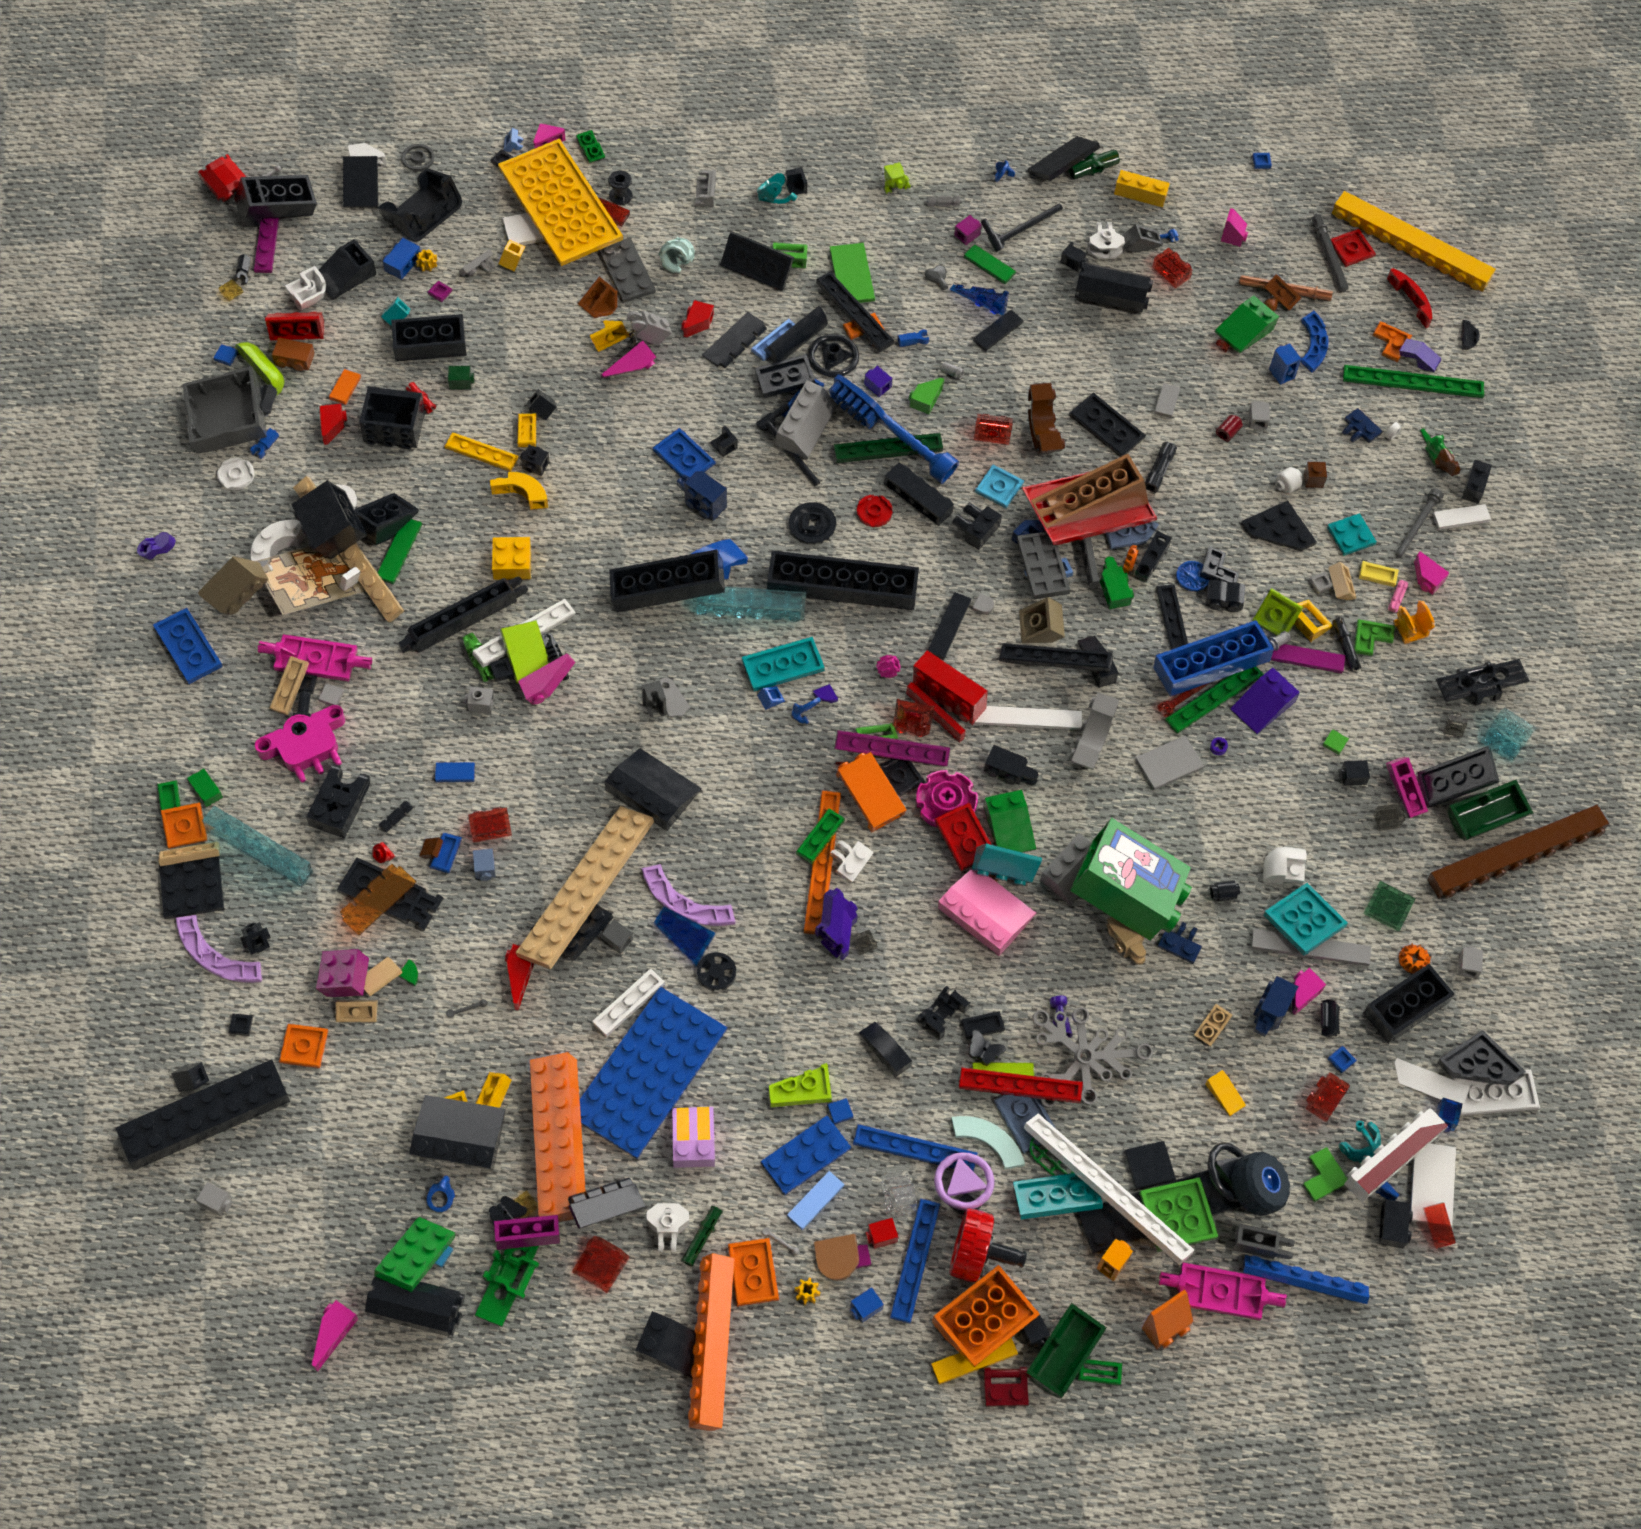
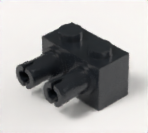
M968 502L963 512L975 520L970 522L958 514L952 524L965 532L964 541L980 550L1000 527L1002 515L989 506L981 510Z

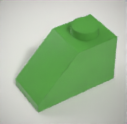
M938 378L918 384L915 391L912 390L908 398L910 400V407L930 414L943 389L944 379Z

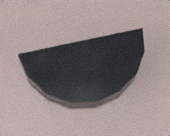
M1463 319L1462 350H1469L1478 343L1480 333L1479 329L1475 328L1470 321Z

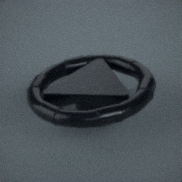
M827 334L819 337L812 343L808 351V359L813 369L824 376L836 377L838 374L845 376L856 368L859 362V351L855 343L849 338L839 334ZM826 341L843 342L850 348L852 352L841 349V346L838 343L828 344L826 343ZM820 344H822L825 369L815 360V352ZM853 356L849 366L845 369L830 371L833 367Z
M1223 1142L1215 1145L1210 1151L1208 1172L1216 1190L1226 1199L1236 1202L1235 1194L1227 1190L1222 1184L1227 1182L1233 1191L1232 1171L1237 1161L1245 1155L1233 1144ZM1222 1150H1227L1237 1157L1216 1161V1157Z

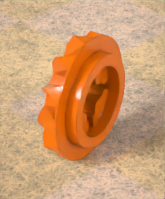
M1132 545L1128 551L1123 566L1124 573L1128 574L1129 571L1133 570L1139 552L1135 545Z
M1412 943L1404 946L1399 953L1400 965L1411 974L1430 964L1431 956L1421 945H1413ZM1417 952L1419 960L1412 964L1413 958L1411 956H1414Z

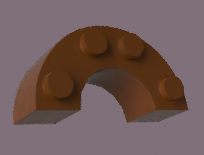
M1051 383L1030 384L1028 391V401H1031V409H1028L1029 428L1034 448L1039 449L1037 451L1038 454L1061 452L1065 449V441L1061 438L1060 432H1058V429H1055L1054 425L1056 416L1053 412V402L1056 399L1055 389H1052Z

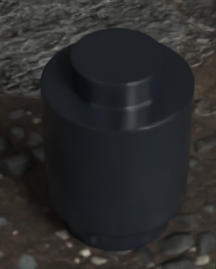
M1234 880L1210 885L1211 899L1213 901L1217 900V902L1237 899V896L1240 895L1239 884H1236Z

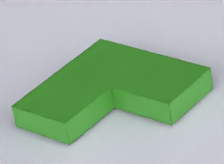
M1358 619L1354 645L1356 653L1372 656L1374 641L1392 644L1395 626Z
M1327 1147L1309 1157L1319 1175L1305 1182L1303 1186L1314 1202L1345 1186L1344 1184L1348 1179Z

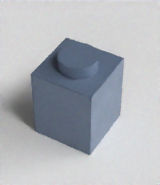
M493 848L473 850L476 879L488 881L491 877H496Z

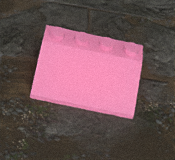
M972 869L951 886L938 901L939 910L998 956L1005 951L1036 915L1035 911L991 877L978 875L977 871Z

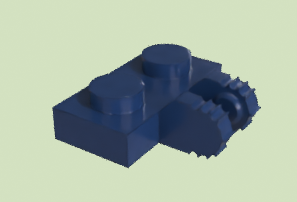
M1359 408L1351 412L1344 419L1349 424L1342 431L1344 435L1349 434L1352 430L1357 431L1350 438L1352 443L1360 437H1363L1370 443L1383 432Z
M1182 922L1177 934L1172 931L1170 933L1164 932L1158 948L1194 964L1202 948L1201 945L1192 941L1198 929L1195 927L1191 929L1188 939L1181 936L1187 924Z

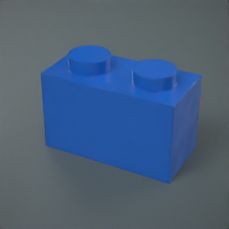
M402 238L399 243L394 245L389 255L384 257V271L402 280L416 264V255L419 252L421 253L420 246Z
M1290 343L1275 349L1269 370L1280 385L1295 379L1301 357Z

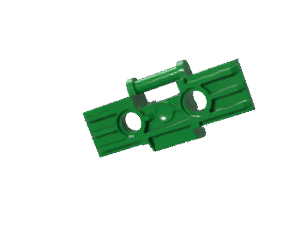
M539 1246L505 1249L503 1255L498 1250H494L492 1266L489 1272L484 1271L482 1276L484 1281L490 1284L477 1309L476 1317L503 1327L516 1297L524 1299L527 1285L535 1268L539 1266V1263L533 1260ZM520 1250L525 1253V1256L513 1257L516 1251ZM521 1265L527 1266L517 1289L511 1288ZM499 1289L507 1291V1296L502 1300L495 1297V1293Z

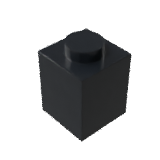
M1367 760L1344 761L1342 768L1339 769V779L1343 780L1344 786L1367 785L1370 779Z
M1040 1315L1020 1330L1029 1348L1035 1346L1038 1349L1044 1346L1050 1336Z

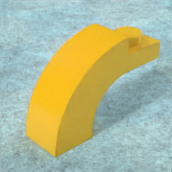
M508 472V478L490 480L492 495L517 493L528 500L530 510L548 508L547 495L543 486L535 478L527 474Z

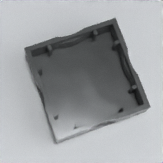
M252 366L227 372L217 377H207L183 384L185 406L188 412L189 443L196 454L267 437L264 412L260 408V380Z

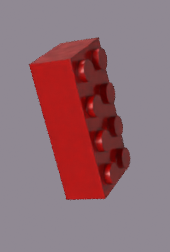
M928 650L913 665V683L934 702H939L947 711L957 714L962 721H969L973 725L986 710L988 690Z

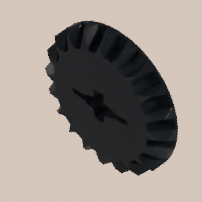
M804 503L792 511L789 518L790 531L800 542L804 541L807 544L813 543L814 545L818 542L823 543L836 530V517L830 508L821 503ZM810 520L812 522L817 521L815 527L813 525L809 526Z

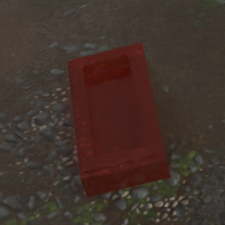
M1441 1202L1423 1207L1434 1247L1437 1249L1455 1244L1456 1241L1445 1203Z

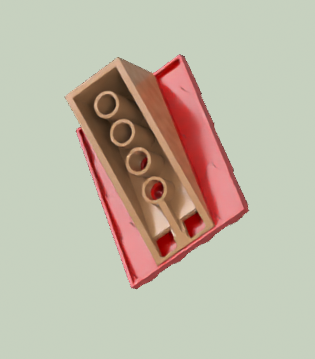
M1129 454L1091 472L1022 487L1027 500L1053 545H1061L1078 539L1083 540L1087 537H1093L1106 532L1111 533L1131 526L1133 528L1157 520V516L1148 502L1145 481Z

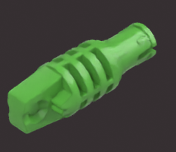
M473 632L465 635L463 641L473 667L478 669L484 682L489 680L487 676L493 679L494 677L489 665L483 668L472 654L473 650L482 646V644Z

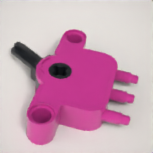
M307 691L300 692L297 713H293V716L287 719L283 730L278 729L260 737L255 742V749L260 759L268 760L280 755L285 767L289 771L295 772L297 778L302 783L306 781L302 770L314 766L318 774H323L324 770L320 762L329 758L337 765L342 764L337 753L338 745L333 730L343 726L345 723L343 709L338 705H332L314 714H310L311 694Z

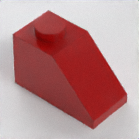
M341 404L319 406L324 445H328L345 428L344 421H347L346 410L343 411Z

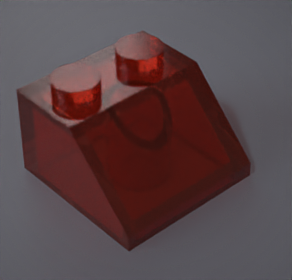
M977 413L974 440L1009 445L1013 418Z

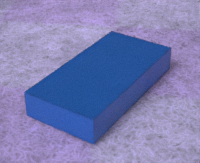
M475 762L436 763L435 782H474Z
M443 833L441 836L443 844L438 857L433 858L430 868L450 873L462 837Z

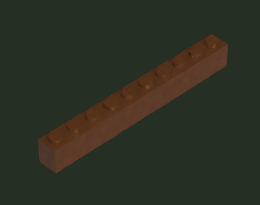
M1597 804L1433 871L1427 880L1438 899L1442 897L1448 899L1453 897L1459 890H1462V892L1468 891L1476 883L1482 885L1493 876L1499 878L1510 869L1516 871L1527 862L1533 864L1540 859L1539 857L1545 855L1548 858L1554 855L1556 850L1562 849V851H1565L1572 847L1573 843L1578 842L1582 844L1590 836L1599 837L1606 832L1605 829L1609 822Z

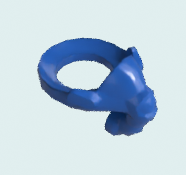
M1008 161L996 163L997 173L994 175L996 176L995 182H999L1006 171H1008V176H1015V172L1009 166Z
M820 697L804 705L794 703L793 719L799 723L808 724L807 717L804 716L802 718L800 715L821 702Z
M444 1176L440 1182L433 1184L427 1194V1204L435 1212L447 1211L455 1198V1192L451 1188L448 1176ZM443 1191L447 1195L448 1201L444 1207L439 1208L433 1205L432 1196L435 1192Z

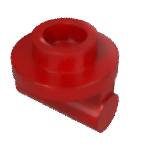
M384 842L374 845L372 856L378 863H384L395 858V855Z

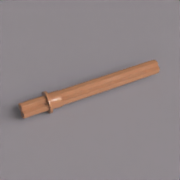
M1242 275L1239 284L1265 289L1264 286L1270 280ZM1287 283L1299 296L1313 298V300L1331 301L1333 291L1318 289V286L1313 288Z

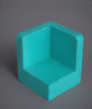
M397 297L384 310L381 317L392 326L391 320L405 319L411 309Z

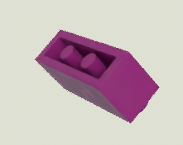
M558 1215L494 1221L497 1250L560 1244Z

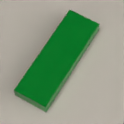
M975 244L964 254L966 260L1003 284H1006L1016 273L1014 269Z
M828 809L797 849L796 855L813 864L845 822V818Z

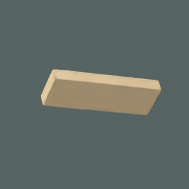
M290 656L270 705V710L285 715L289 714L309 666L307 661Z
M216 841L160 851L159 864L160 866L220 856V844Z

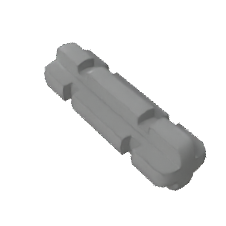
M951 196L927 197L928 206H960L961 202L960 196H953V198Z

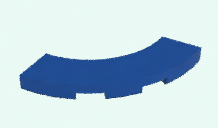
M1313 310L1301 319L1310 335V348L1305 356L1301 358V363L1311 372H1314L1323 362L1329 344L1326 326L1320 316Z

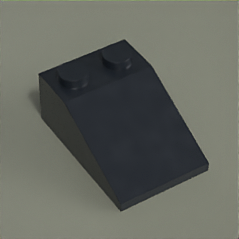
M392 493L356 508L355 511L367 533V536L364 538L376 546L390 540L419 512V509L396 493Z
M652 1311L636 1347V1356L693 1379L691 1371L694 1365L695 1331L669 1317Z

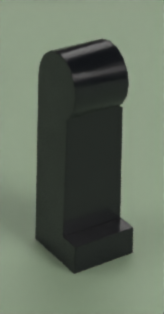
M1156 531L1136 569L1135 577L1145 582L1149 580L1163 555L1168 550L1172 537Z

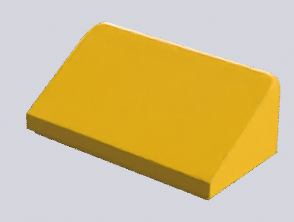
M489 1072L476 1104L500 1108L512 1080L505 1074Z

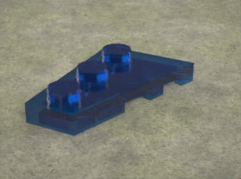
M665 906L654 921V925L695 966L698 965L716 935L715 932Z

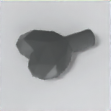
M937 265L935 268L925 271L926 278L937 282L942 290L948 289V285L944 280L947 274L944 266Z

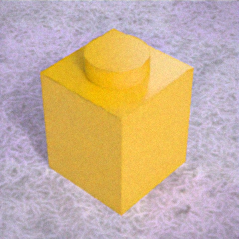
M509 239L500 258L499 265L515 271L525 246Z

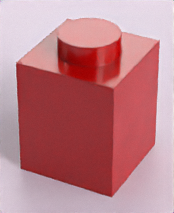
M893 1218L868 1224V1231L865 1232L867 1242L872 1244L873 1249L897 1243L899 1238Z

